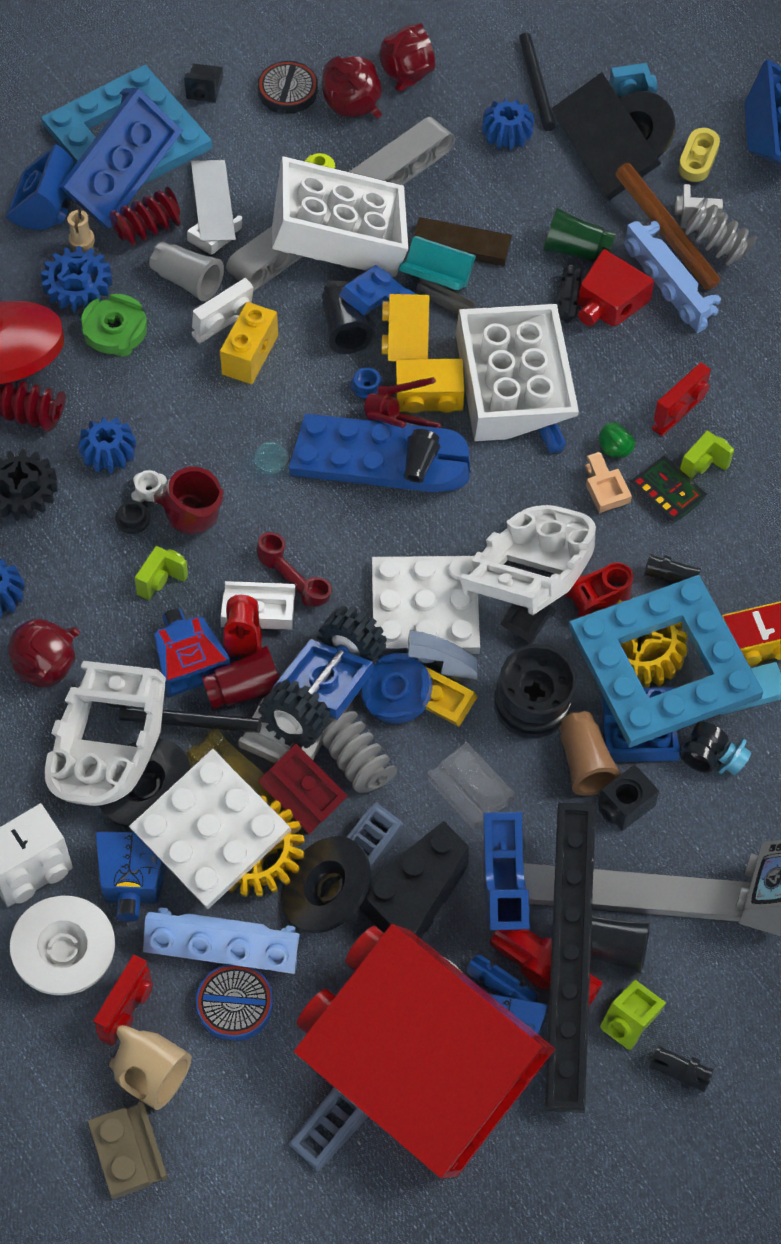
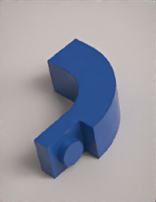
M522 812L483 813V872L489 930L530 929L529 890L525 886L523 867Z

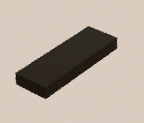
M419 217L413 237L418 236L476 255L475 261L505 266L512 242V235L423 217Z

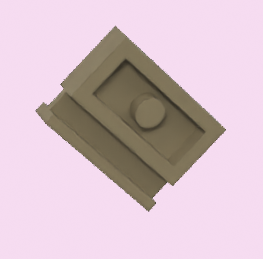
M139 1102L136 1106L127 1109L125 1107L88 1120L112 1200L149 1187L152 1183L168 1180L144 1102Z

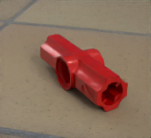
M529 929L496 930L490 939L489 945L520 966L524 976L534 985L545 990L550 988L552 939H541ZM590 974L589 1006L603 985V982Z

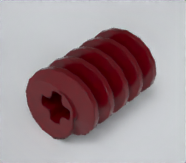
M168 186L165 188V193L161 190L155 191L153 198L146 195L143 197L142 203L135 200L132 201L131 208L123 205L120 207L119 213L115 210L109 213L111 224L119 239L127 240L132 247L135 246V235H138L142 241L147 240L146 230H149L153 236H158L157 225H161L166 232L169 231V220H172L176 226L181 225L179 204L173 191Z
M16 381L6 383L5 386L0 384V417L3 416L5 420L9 421L16 420L20 424L28 423L29 426L34 428L40 426L42 430L51 431L57 425L63 413L66 395L60 391L56 399H53V389L47 388L43 396H41V387L36 384L28 392V382L25 381L20 383L18 389H16Z

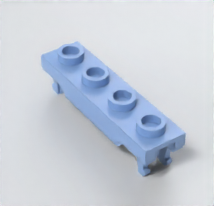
M639 221L629 224L624 242L627 253L631 257H635L642 266L644 273L655 280L654 282L661 289L663 297L667 301L672 302L679 311L681 319L686 324H690L696 333L705 330L708 326L707 318L718 314V308L713 304H720L721 298L719 295H710L703 298L698 293V282L663 240L658 239L656 233L660 230V225L657 221L651 222L649 226H643Z
M159 908L158 913L148 912L146 915L143 952L295 974L300 934L295 933L294 926H286V928L280 931L269 929L264 924L195 914L175 916L171 915L168 908Z

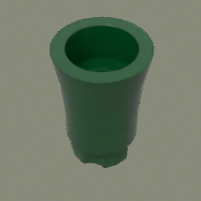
M557 208L543 251L567 254L594 262L604 249L611 252L616 233L604 231V227L576 218Z

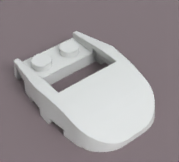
M552 505L534 506L517 513L506 522L507 529L500 534L493 532L486 539L487 547L482 553L477 552L472 559L473 571L471 574L462 573L460 576L464 595L469 596L472 592L526 607L528 608V613L532 615L539 612L569 592L588 564L594 551L596 532L595 523L589 516ZM509 560L554 574L551 577H546L504 564Z
M90 661L82 662L81 668L86 671L79 688H70L65 699L68 705L61 720H55L51 732L56 738L53 751L47 753L45 781L52 794L66 802L98 806L121 799L136 786L147 766L161 731L166 677L158 669ZM92 701L144 708L147 716L144 731L139 733L136 743L137 747L81 740Z

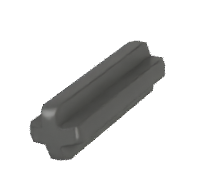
M421 279L417 284L416 292L418 295H429L430 301L456 314H459V309L476 308L475 301L443 285Z

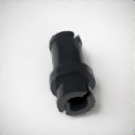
M650 554L644 576L655 577L657 582L663 584L665 581L677 583L700 575L701 568L672 561L671 557L667 555L661 558Z
M658 1045L653 1055L654 1061H651L649 1069L656 1070L681 1081L682 1087L689 1089L692 1086L705 1093L714 1069L701 1065V1060L692 1057L690 1060Z

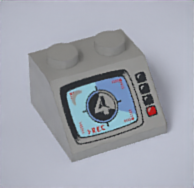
M781 840L762 842L758 855L750 853L744 874L751 877L748 888L741 887L735 908L742 910L739 924L781 936Z

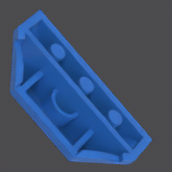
M767 59L763 62L744 103L747 148L755 156L781 165V66Z

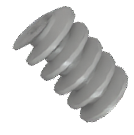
M704 198L690 215L686 223L688 225L685 235H689L696 230L698 232L695 239L696 243L705 238L708 240L705 247L706 251L717 246L718 249L715 255L717 259L725 253L728 255L725 263L726 266L735 261H740L751 249L757 236L753 235L746 239L748 235L747 228H742L736 232L738 222L732 220L726 224L728 214L722 212L716 216L718 206L713 204L706 208L708 199Z
M355 711L343 713L338 720L334 719L327 726L322 734L321 742L323 746L329 749L330 756L337 760V766L345 771V777L350 782H353L354 790L358 793H367L388 783L397 774V768L389 766L384 769L389 763L390 758L386 754L376 757L382 749L381 745L375 743L368 746L374 738L373 734L370 732L362 734L366 727L365 723L362 721L354 723L358 714Z

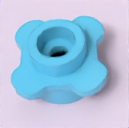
M742 738L738 744L731 742L727 744L718 758L722 762L718 773L722 774L727 770L735 776L741 771L751 755V751L744 747L747 740Z

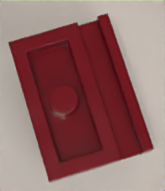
M296 743L257 780L275 800L281 803V807L284 810L290 809L292 811V818L295 821H299L300 826L308 834H311L348 797Z

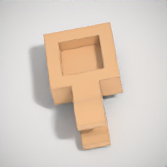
M600 452L588 455L587 460L589 464L585 465V469L590 478H587L586 487L598 512L602 513L631 503L632 495L619 469L609 471Z

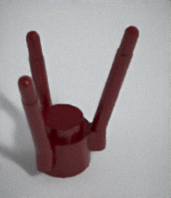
M430 377L391 387L379 386L378 393L369 394L365 400V415L370 420H378L400 428H404L406 423L441 428V424L438 422L399 413V402L391 395L434 384L436 379Z

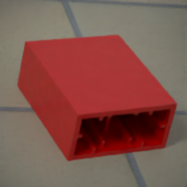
M391 924L387 931L383 933L376 926H372L357 939L346 956L345 963L355 972L339 993L335 996L328 989H323L312 998L301 1012L296 1026L306 1033V1036L293 1052L441 1179L458 1177L552 1055L555 1048L411 930Z

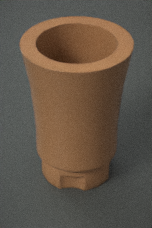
M587 711L571 713L561 720L562 724L559 726L569 766L572 791L580 796L600 794L601 789L620 776L621 772L608 751L593 715Z

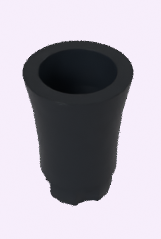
M346 280L329 282L324 286L322 294V305L328 327L329 346L333 351L340 354H352L363 350L371 343L374 336L373 330L365 316L339 296L343 287L349 283Z
M592 916L591 959L607 962L641 974L647 951L651 921H626Z

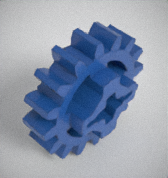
M77 246L76 251L71 253L68 248H64L65 255L60 256L54 253L52 254L54 262L45 261L46 271H41L43 292L48 294L50 303L58 301L60 309H64L68 304L71 305L72 311H76L78 305H83L86 308L90 302L97 298L101 301L100 295H109L108 287L113 284L110 264L105 263L104 255L102 254L95 257L94 249L90 248L86 253H83L81 246Z

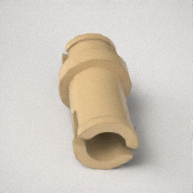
M75 210L67 217L70 227L69 244L73 248V252L76 251L77 246H81L82 252L86 253L90 248L94 249V234L89 228L87 213L81 211V220L79 218V211Z

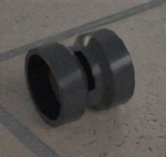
M698 722L692 730V740L685 743L679 755L682 761L690 768L702 773H709L717 762V753L724 750L729 739L726 733L719 727L708 722Z

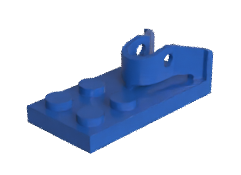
M125 88L120 92L122 95L121 105L59 186L106 229H110L112 226L109 215L110 211L115 210L119 213L121 206L129 204L183 131L140 88Z

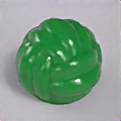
M617 422L606 424L599 433L600 447L607 456L624 458L631 454L635 448V438Z

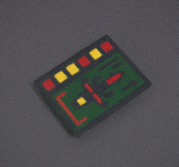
M666 456L661 457L630 481L672 521L683 518L696 508L707 495Z

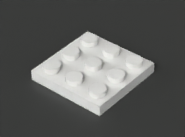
M474 556L372 557L373 618L377 621L374 626H381L384 631L381 635L386 636L387 639L385 642L386 648L381 655L393 653L408 654L410 630L435 635L458 645L470 654H480L478 593L472 592L469 596L464 595L460 580L462 573L470 575L473 571L472 559Z
M214 749L207 753L129 826L207 909L219 900L291 831L290 826Z

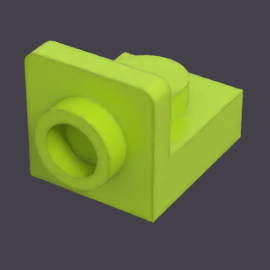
M707 430L683 456L680 470L691 480L698 472L700 474L705 473L711 463L726 470L731 464L734 448L725 439L717 437Z
M155 546L134 577L137 595L150 600L156 590H162L168 575L185 582L188 577L187 561L174 550H165Z
M634 980L613 1001L600 1028L626 1049L631 1050L636 1045L642 1032L662 1012L666 1002L637 980Z

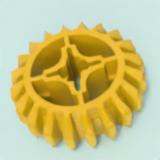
M681 622L642 636L640 652L637 651L638 638L620 644L643 688H649L651 681L660 687L664 682V678L672 680L676 670L679 671L682 668L684 657H686L688 651L686 645L688 636L686 632L682 631L683 625Z
M261 796V798L267 803L266 797ZM275 800L270 807L290 826L291 831L251 868V874L246 873L228 890L229 892H233L241 884L240 893L243 897L248 896L251 887H254L257 897H262L264 893L262 886L268 885L270 891L276 893L278 889L274 881L280 879L286 885L290 883V879L285 873L286 870L298 873L299 866L291 859L299 860L304 858L303 850L296 847L304 844L305 839L303 835L295 834L301 829L299 821L289 822L293 816L290 809L284 810L279 814L281 810V803ZM278 849H283L278 861L264 871L263 864L265 859L271 854L278 853Z

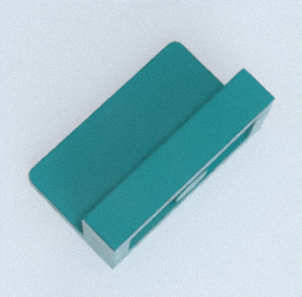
M415 236L412 239L407 260L400 264L398 271L460 290L468 285L476 255Z

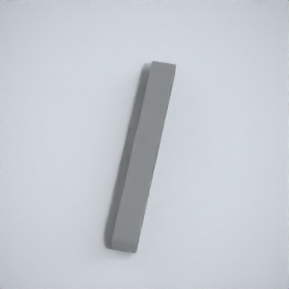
M427 117L349 171V173L404 185L446 155L455 142V136L434 118ZM271 226L237 250L229 258L226 270L238 282L246 277L252 284L253 291H255L303 256L272 249Z

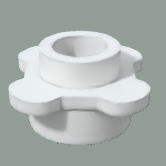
M151 470L136 474L133 478L135 491L131 494L132 500L140 503L143 501L154 502V495L163 493V487L167 483L166 477Z

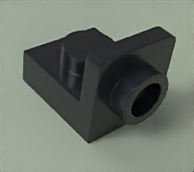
M193 63L191 72L186 73L184 78L186 99L216 103L223 79V67Z
M512 604L500 625L532 644L549 615L554 616L557 610L548 605L532 615L528 613V608Z

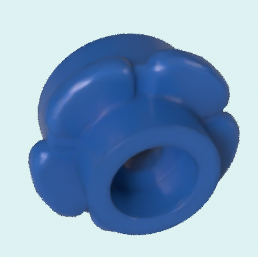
M369 367L361 368L351 380V389L355 391L358 397L366 399L369 394L378 393V387L383 384V379L375 369Z

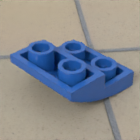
M673 687L643 689L648 698L670 691ZM601 693L603 738L614 762L679 761L680 748L677 730L629 748Z

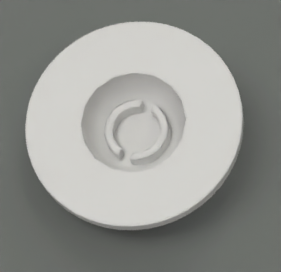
M55 896L37 902L21 915L14 926L10 939L11 959L18 975L30 987L50 995H71L88 989L104 976L115 952L114 932L107 916L95 904L75 896Z

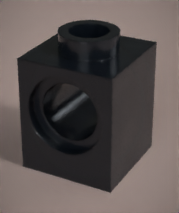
M634 764L601 789L598 802L599 811L607 822L615 823L623 831L655 807L659 790ZM627 796L634 802L625 804L620 802L618 797Z

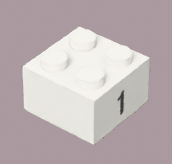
M41 803L0 827V896L7 907L14 903L19 904L27 901L35 894L36 890L48 883L59 882L68 874L69 870L73 869L65 839Z

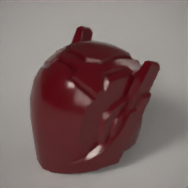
M423 23L407 25L399 29V31L387 35L382 41L379 50L380 62L386 74L398 82L395 86L396 91H402L408 86L411 87L435 70L433 48L426 31L423 29Z
M339 55L326 63L322 74V91L324 99L332 111L345 117L362 116L369 112L376 119L382 116V113L376 106V102L381 97L382 89L375 66L371 61L358 56L341 58Z
M188 466L178 470L170 477L163 489V493L154 495V503L164 506L170 525L178 532L195 535L207 531L217 522L219 509L223 503L224 489L220 487L216 476L207 469Z
M31 619L14 630L10 637L8 654L12 667L22 683L28 682L31 685L46 688L59 683L67 676L76 659L72 641L81 633L76 626L64 629L48 620Z

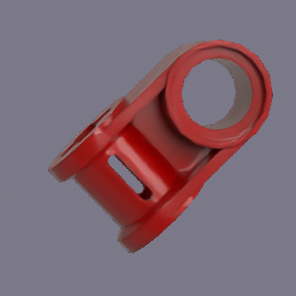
M615 562L588 575L580 576L569 592L565 594L567 598L572 599L577 607L578 618L616 605L619 600L622 602L630 600L633 583L632 570L623 563ZM616 582L622 584L623 586L614 587L610 584Z
M240 594L230 597L226 605L227 622L224 625L223 648L228 657L244 658L261 649L262 629L259 624V605L249 595Z

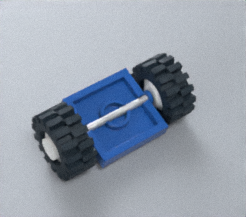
M341 606L339 609L336 608L318 630L317 639L320 641L310 639L259 705L258 713L262 715L260 720L262 723H268L265 728L269 732L274 731L276 739L280 740L282 737L285 739L286 745L291 746L292 743H296L300 748L304 746L306 749L311 745L313 746L331 720L329 717L336 720L340 718L374 672L373 664L386 648V636L381 635L384 631L381 626H374L377 621L373 617L368 620L366 612L361 611L358 614L357 609L352 606L349 610L346 606Z

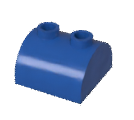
M57 144L53 145L22 171L5 216L6 219L16 225L33 230L48 229L54 224L60 225L67 216L68 209L62 205L64 200L68 201L71 197L59 186L75 166L73 159L63 148Z

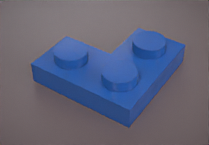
M375 265L345 285L339 296L365 316L377 306L381 305L383 307V301H389V294L415 293L404 288L394 280L389 272Z

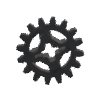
M22 449L19 456L14 457V454L8 451V459L3 460L0 458L1 517L5 518L9 513H13L15 520L19 521L21 514L26 513L28 518L32 519L34 510L37 509L44 513L46 511L44 503H54L53 493L58 492L55 469L51 468L47 458L40 461L38 452H34L31 457H27L25 449Z

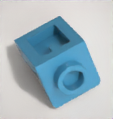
M647 63L611 68L609 83L618 97L638 91L657 93V79L654 74L651 75Z

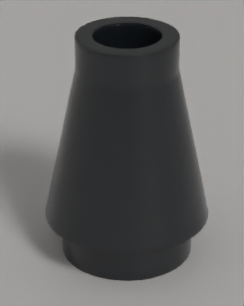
M415 429L412 435L408 436L405 479L415 483H422L428 469L441 448L438 443L440 438L436 433L425 429Z

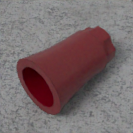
M267 645L247 657L215 669V673L202 677L213 709L222 707L225 704L229 707L243 701L267 696L279 680Z

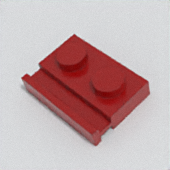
M700 362L657 401L654 416L656 424L652 426L653 431L663 437L705 398L710 388L708 381L711 369Z
M134 954L93 1020V1023L96 1024L95 1028L99 1040L112 1047L118 1039L116 1034L118 1027L122 1025L131 1027L134 1019L131 1016L138 1003L144 1004L153 989L149 967L146 966L147 961Z

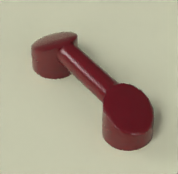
M274 532L262 534L258 539L256 548L260 562L268 568H275L290 584H295V589L302 595L301 602L304 605L316 607L326 604L331 596V584L321 577H312L306 580L283 558L286 546L284 538Z

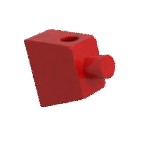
M604 249L580 286L578 304L582 307L578 312L580 321L587 326H593L601 319L610 326H618L651 301L655 280Z

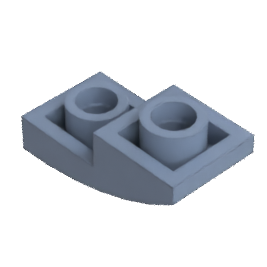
M414 630L409 631L408 657L417 658V661L423 663H432L435 660L441 661V675H447L452 680H477V659L458 645L435 635Z

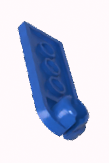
M314 414L304 415L289 465L290 475L296 477L427 492L458 490L469 482V473H471L468 444L459 433L453 430L407 424L404 428H400L379 421ZM415 429L432 431L440 438L438 443L441 448L422 483L411 482L404 478L407 438L412 435Z

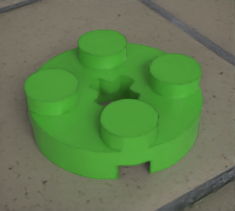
M110 294V299L99 301V298L93 300L84 309L81 317L86 344L102 353L115 354L119 357L130 355L133 348L137 347L144 340L148 330L146 314L141 304L136 299L124 294ZM116 320L120 321V326L111 328L107 324L108 322L114 323Z

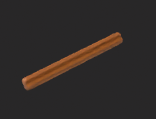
M630 163L621 165L615 173L616 177L652 222L657 221L660 225V233L703 288L707 291L715 288L721 280L719 275L689 237L685 235V232Z

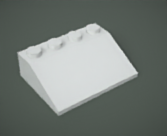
M282 156L272 223V249L365 271L377 265L379 268L389 272L392 277H396L399 266L408 251L404 186Z
M557 304L459 309L455 335L459 358L463 359L464 386L474 441L510 439L578 416L579 410Z

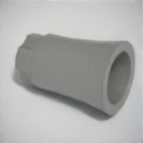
M158 243L149 261L150 268L158 272L162 278L187 290L200 301H207L213 297L220 287L224 275V265L220 259L189 251L176 244Z

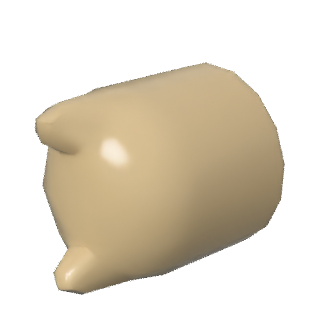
M123 1025L119 1026L116 1034L121 1043L115 1058H111L109 1064L114 1073V1080L123 1090L151 1108L159 1110L171 1100L188 1073L192 1056L158 1033L138 1031Z

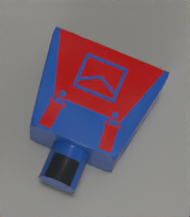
M179 608L171 609L163 614L162 619L165 628L157 630L154 634L161 672L166 677L165 693L167 698L204 686L202 677L215 673L214 670L229 665L230 660L203 617L197 616L186 620L182 610Z

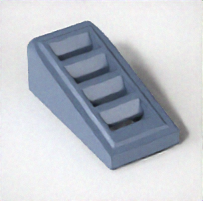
M374 803L347 836V838L355 841L370 854L368 858L371 871L403 835V822L378 803ZM376 823L377 825H379L381 828H383V829H384L385 831H387V832H386V833L383 832L381 829H379L378 827H376L374 824ZM368 833L379 841L377 846L366 839L364 835Z
M334 1087L288 1145L317 1171H320L368 1116ZM342 1100L355 1109L351 1116L338 1105ZM331 1112L344 1122L341 1128L327 1118ZM320 1124L334 1135L331 1141L316 1130ZM309 1136L324 1148L320 1154L305 1142Z

